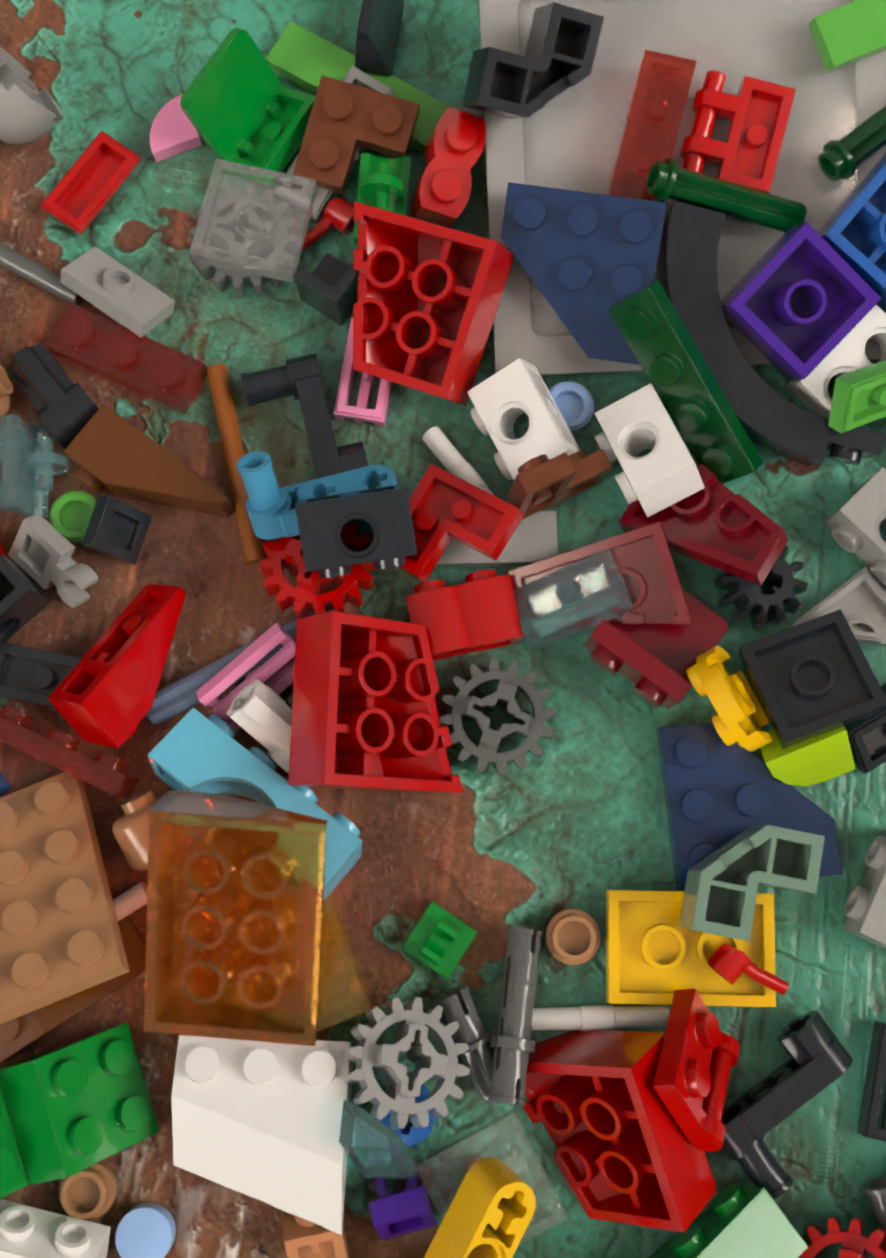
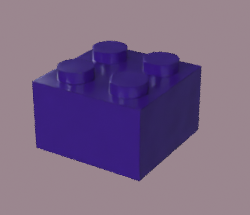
M808 222L789 228L721 300V305L725 318L786 379H805L882 298Z

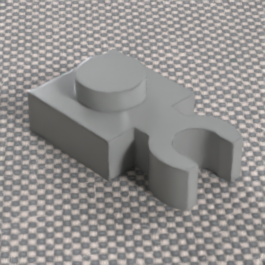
M39 513L22 520L8 556L43 589L46 590L55 585L61 599L70 607L75 608L89 600L90 595L84 589L95 584L99 579L91 567L83 563L77 564L71 558L75 546Z

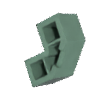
M772 825L748 827L688 869L679 926L695 931L750 941L759 884L817 894L825 836Z

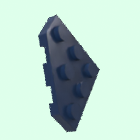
M508 182L501 231L502 240L588 358L640 365L607 309L616 301L654 282L667 203Z
M713 723L656 729L676 890H685L688 869L748 827L754 825H772L825 836L819 877L842 874L835 820L792 785H787L773 777L767 765L756 756L742 748L737 742L727 746L717 733Z

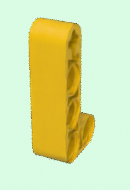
M491 1156L481 1158L466 1173L424 1258H512L536 1208V1198L532 1188L499 1158Z

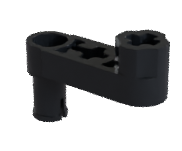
M316 353L286 359V365L252 373H241L242 384L249 407L257 403L294 396L295 400L300 401L317 479L368 466L363 442L337 447Z
M812 1010L791 1021L777 1037L778 1042L790 1059L731 1103L729 1107L723 1110L721 1122L726 1128L722 1147L723 1152L729 1160H737L756 1187H764L773 1200L789 1189L793 1179L784 1170L763 1140L765 1134L848 1070L853 1062L850 1054L817 1010Z

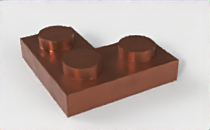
M322 75L293 172L295 180L344 194L358 146L394 157L407 156L419 117L420 105Z
M603 449L588 456L585 455L584 451H578L569 456L565 452L550 460L546 454L539 455L518 468L519 474H517L513 484L510 486V491L505 501L521 510L524 515L523 520L539 511H544L602 484L612 469V465Z

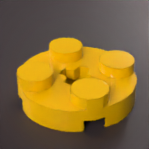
M715 646L696 657V664L687 669L688 677L700 696L705 697L708 695L718 713L712 717V722L723 742L727 746L737 742L742 748L753 752L773 741V733L761 731V727L770 722L757 694L744 673L740 670L735 674H731L723 663L732 659V657L722 647Z

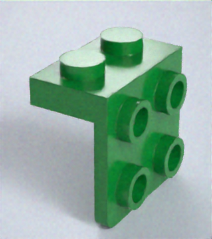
M234 28L229 32L183 94L180 106L231 175L271 188L302 145L315 95L283 87L246 30Z

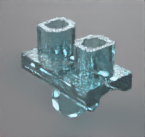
M16 414L2 416V429H0V465H2L0 511L14 512L26 517L39 513L43 518H48V491L53 490V475L63 474L68 471V458L64 455L53 453V439L48 437L47 428L25 423Z

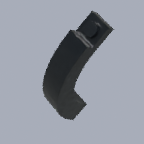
M674 200L666 213L661 236L659 282L750 440L783 458L807 466L822 463L826 450H830L828 458L852 465H860L861 459L879 456L886 434L859 427L839 433L828 426L829 419L798 407L778 394L750 366L729 330L718 289V245L725 214Z

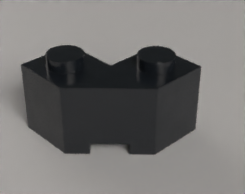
M554 2L536 8L525 56L492 47L473 51L462 106L509 119L530 117L557 95L591 75L604 17Z

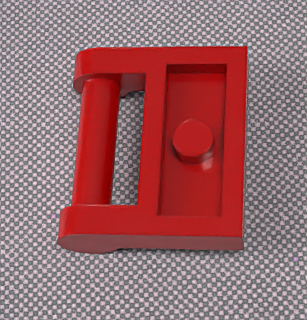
M696 989L675 990L653 1087L693 1146L708 1152L719 1151L723 1147L726 1131L721 1119L731 1067L735 1066L738 1062L740 1044L734 1037L721 1032L715 1014L709 1012Z

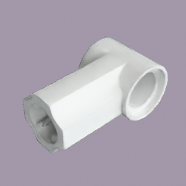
M257 678L251 684L244 686L235 696L226 714L268 750L266 754L289 774L292 708L268 685H264Z

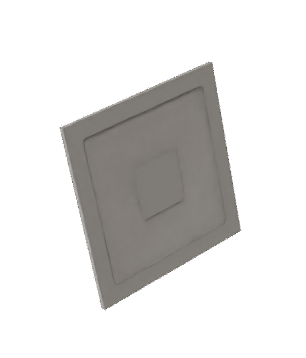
M479 0L481 49L492 47L525 56L536 8L554 2L604 17L591 75L557 95L528 118L509 119L484 112L489 239L498 241L513 254L501 238L508 182L655 201L653 195L646 192V180L649 170L655 161L663 162L667 158L675 159L678 167L682 168L684 158L680 156L683 141L686 136L691 135L696 115L692 110L695 94L703 88L708 71L724 73L727 77L723 92L736 96L740 83L745 76L796 89L769 194L803 203L807 208L804 218L805 222H808L819 233L886 153V145H884L857 165L855 174L847 180L841 178L837 181L830 180L822 172L818 162V157L823 153V146L830 140L839 141L886 106V50L827 74L808 24L814 17L855 0ZM717 117L711 139L725 142L731 119ZM705 163L702 174L716 178L719 165ZM667 198L665 201L667 203L665 216L674 200ZM725 215L718 245L717 259L718 289L721 300L785 232ZM659 248V254H658V260H657V266H656V272H655L654 281L657 280V279L659 280V256H660V248ZM514 256L493 321L495 373L518 358L535 365L541 376L644 372L641 365L588 358ZM726 319L738 348L750 366H773ZM871 338L868 339L865 345V355L869 361H880L881 358L880 345Z

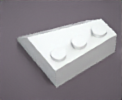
M179 1035L171 1093L173 1165L342 1235L352 1083L345 1082L344 1075L353 1071L354 1062L343 1057V1052L352 1047L351 1042Z

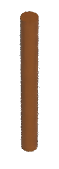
M215 364L207 368V375L245 561L247 565L260 564L261 560L266 559V554L263 548V540L257 537L253 531L245 507L248 496L242 477L237 470V461L245 453L227 366Z

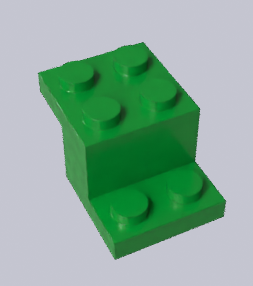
M128 1022L111 1027L69 1045L31 1055L0 1068V1199L27 1185L68 1178L160 1132Z

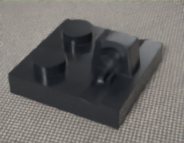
M841 609L739 648V656L783 749L886 711V696Z

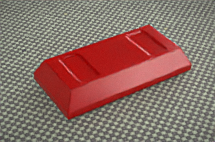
M101 131L40 206L81 235L142 159Z

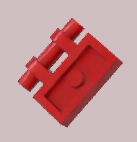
M708 71L703 88L695 94L692 110L696 115L691 135L686 136L683 141L680 156L684 158L682 168L702 173L705 163L719 165L716 178L769 193L796 89L745 76L740 83L736 96L723 92L727 77L724 73ZM717 117L731 119L725 142L711 139Z

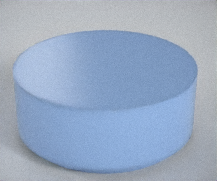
M561 382L551 387L549 392L573 435L579 434L586 429L591 421L594 412L592 395L584 386L575 382Z
M154 1202L140 1203L130 1209L118 1224L115 1234V1244L121 1258H164L175 1241L176 1225L174 1218L164 1206Z

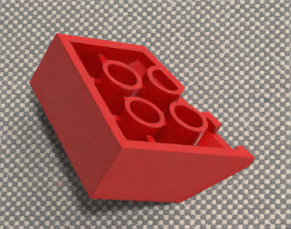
M354 202V221L358 223V249H354V270L359 271L357 275V303L353 305V369L466 406L469 399L467 391L473 387L514 255L498 241Z
M329 611L297 619L289 786L391 792L463 793L459 774L452 775L446 747L452 746L448 725L441 726L435 695L440 689L425 625L337 611Z
M572 1030L535 1043V1052L529 1053L525 1095L528 1100L523 1108L533 1124L543 1123L555 1143L557 1149L553 1158L588 1217L684 1233L714 1196L717 1189L705 1151L696 1148L688 1141L653 1087L665 1032Z

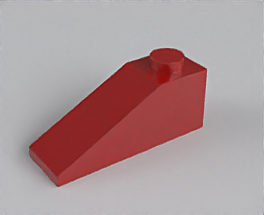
M146 584L47 698L85 742L119 749L125 741L135 734L138 724L152 708L186 596L181 586Z

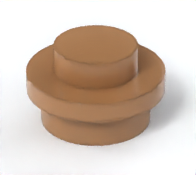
M562 910L555 914L547 925L545 932L546 945L550 953L564 964L579 965L589 961L596 954L600 945V930L596 921L582 910Z
M98 1162L68 1178L62 1179L59 1186V1200L64 1211L70 1217L86 1221L96 1220L103 1216L111 1208L117 1195L115 1175L102 1162Z

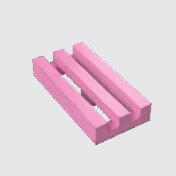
M351 318L333 412L334 419L345 421V418L354 419V422L359 424H365V421L372 422L374 426L385 428L392 382L381 379L375 410L368 409L373 376L362 373L357 406L348 405L354 374L353 318Z
M276 622L197 690L198 700L205 707L208 705L214 715L224 719L235 733L241 726L232 720L226 712L229 710L232 700L244 686L251 684L258 678L264 685H268L279 695L294 682L296 641ZM279 643L284 646L263 665H258L247 674L245 680L222 700L218 697Z

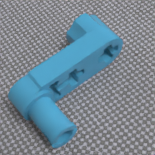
M263 451L250 452L242 456L236 464L248 496L245 507L253 531L257 537L266 540L299 535L295 510L296 500L398 484L392 468L385 465H371L279 488L272 468L271 457L268 453ZM355 518L347 521L358 520L362 532H373L372 526L363 519Z

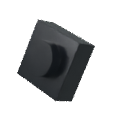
M98 496L81 546L122 563L136 565L152 516L109 496Z

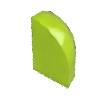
M844 726L784 749L773 727H771L768 733H773V741L761 747L765 764L773 777L787 785L810 786L826 782L856 769L847 729Z

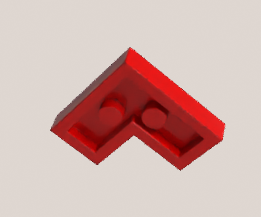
M431 464L409 498L417 555L406 556V565L396 568L425 583L452 538L497 561L524 515L518 507Z

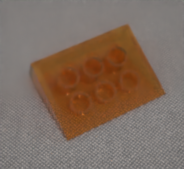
M168 790L149 810L144 1031L306 1046L316 1045L327 820L225 794Z

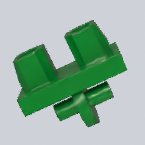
M361 153L356 202L407 216L412 165L411 157L382 158L370 153ZM354 222V245H358L357 222Z

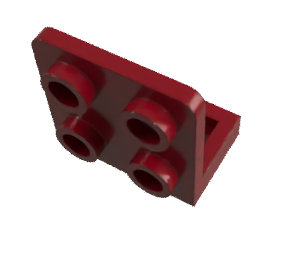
M684 589L685 598L694 622L693 625L609 623L602 619L583 645L591 651L589 656L597 665L613 675H616L617 672L622 674L635 684L633 690L640 697L658 708L663 705L670 709L680 703L692 687V684L689 683L690 679L687 669L696 664L697 656L715 647L728 629L724 618Z

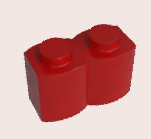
M449 107L443 113L425 147L424 172L411 196L410 217L450 228L462 213L471 193L472 177L470 170L479 159L485 145L486 125L483 118L453 107Z
M486 569L466 575V583L445 587L444 580H431L413 587L414 593L405 596L409 623L425 625L433 661L505 647L521 642L523 632L510 575L497 576L495 569Z

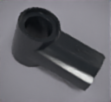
M41 343L32 347L26 346L12 356V361L6 369L7 372L38 409L36 415L60 445L66 449L99 408L78 382L74 384L70 380L62 366Z

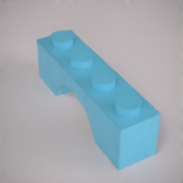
M193 707L148 754L154 774L194 806L208 799L224 795L247 797L263 805L274 816L281 830L280 842L275 855L277 873L320 907L360 859L363 841L358 837L360 835L359 829L344 815L335 812L331 816L316 804L318 798L308 787L289 786L288 781L274 771L276 769L274 762L257 747L252 746L247 750L234 740V731L221 718L214 714L206 718Z

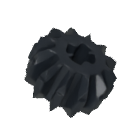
M789 546L784 547L764 580L763 585H769V590L764 594H761L760 585L725 572L726 574L718 575L714 579L715 587L729 591V593L718 600V606L723 608L733 603L737 607V610L732 615L733 622L740 623L750 614V623L754 630L763 628L767 619L777 627L786 622V612L795 613L800 610L802 603L795 595L806 591L808 583L793 576L803 569V562L794 561L788 564L784 560L789 553Z

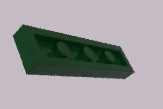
M657 279L616 301L607 310L698 464L706 466L722 484L755 472L763 461L659 280Z

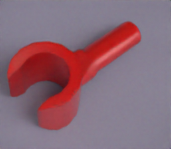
M333 198L326 206L323 218L318 221V224L298 239L301 253L322 236L328 234L333 227L337 228L344 235L352 233L355 222L354 205L344 198Z
M730 944L721 945L707 961V964L731 985L744 973L752 980L781 995L786 993L789 986L788 982L758 967L744 952Z

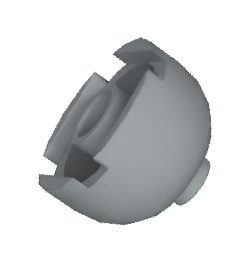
M0 47V140L7 144L23 146L37 141L46 134L63 116V113L54 98L44 87L38 91L36 86L28 79L31 73Z

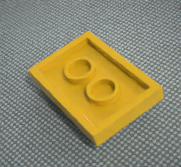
M606 889L607 1003L672 1005L675 990L696 989L706 1006L776 1007L775 991L752 980L744 973L731 985L707 964L709 958L721 945L730 944L744 952L758 967L776 976L774 893L757 892L750 941L679 926L684 891Z

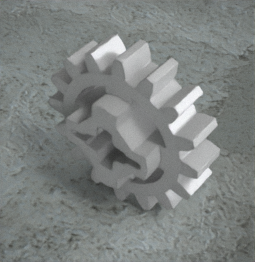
M399 997L393 998L386 1002V1014L377 1006L366 1012V1017L371 1027L358 1024L352 1028L351 1034L360 1043L359 1046L350 1047L343 1052V1057L356 1062V1069L344 1075V1081L349 1083L359 1082L361 1090L352 1101L355 1105L368 1101L374 1104L369 1117L373 1122L381 1121L389 1113L391 1114V1129H404L408 1117H410L415 1129L427 1127L429 1123L428 1111L436 1119L444 1118L449 1114L444 1099L454 1101L462 1098L464 1093L454 1082L456 1078L470 1075V1068L458 1064L457 1055L463 1054L469 1050L468 1043L454 1044L451 1036L456 1033L459 1024L455 1021L443 1026L439 1022L443 1007L440 1005L424 1013L423 1002L420 997L409 1000L405 1010ZM399 1024L398 1029L394 1031L391 1043L375 1044L386 1028ZM428 1035L434 1041L439 1053H437L431 1042L428 1040ZM406 1052L407 1060L415 1062V1071L407 1073V1067L404 1064L398 1063V1055ZM373 1071L378 1073L386 1085V1093L378 1085ZM436 1080L437 1083L431 1093L423 1100L415 1103V1098L420 1096L421 1085L426 1081Z

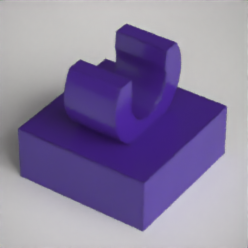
M411 1165L404 1167L407 1184L400 1193L389 1192V1186L384 1175H376L375 1190L380 1199L369 1202L373 1226L383 1241L438 1225L433 1201L425 1186H421L420 1180Z

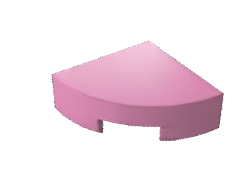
M183 94L165 104L157 113L152 123L150 146L156 163L202 146L196 128L181 109L180 101Z

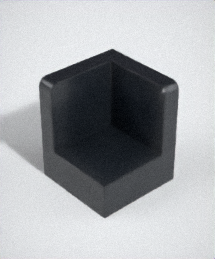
M327 252L312 274L300 268L294 275L300 300L338 325H343L353 311V305L357 303V275L359 271L354 270V261L349 267Z

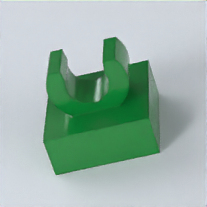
M432 901L402 946V949L448 980L478 932Z

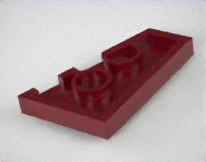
M696 462L695 464L704 484V489L648 518L639 500H636L628 506L619 520V524L625 533L660 521L671 551L758 585L763 584L788 542L784 529L740 494L735 495L719 482L716 475L703 464L698 465Z
M660 521L507 572L510 575L513 592L523 622L600 623L602 619H605L609 623L694 624Z

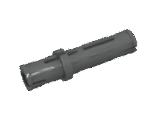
M522 927L507 928L506 957L503 969L499 1020L497 1022L496 1035H491L490 1047L495 1048L490 1094L488 1096V1101L525 1106V1084L529 1053L535 1052L536 1042L531 1040L538 975V958L543 933L539 930Z

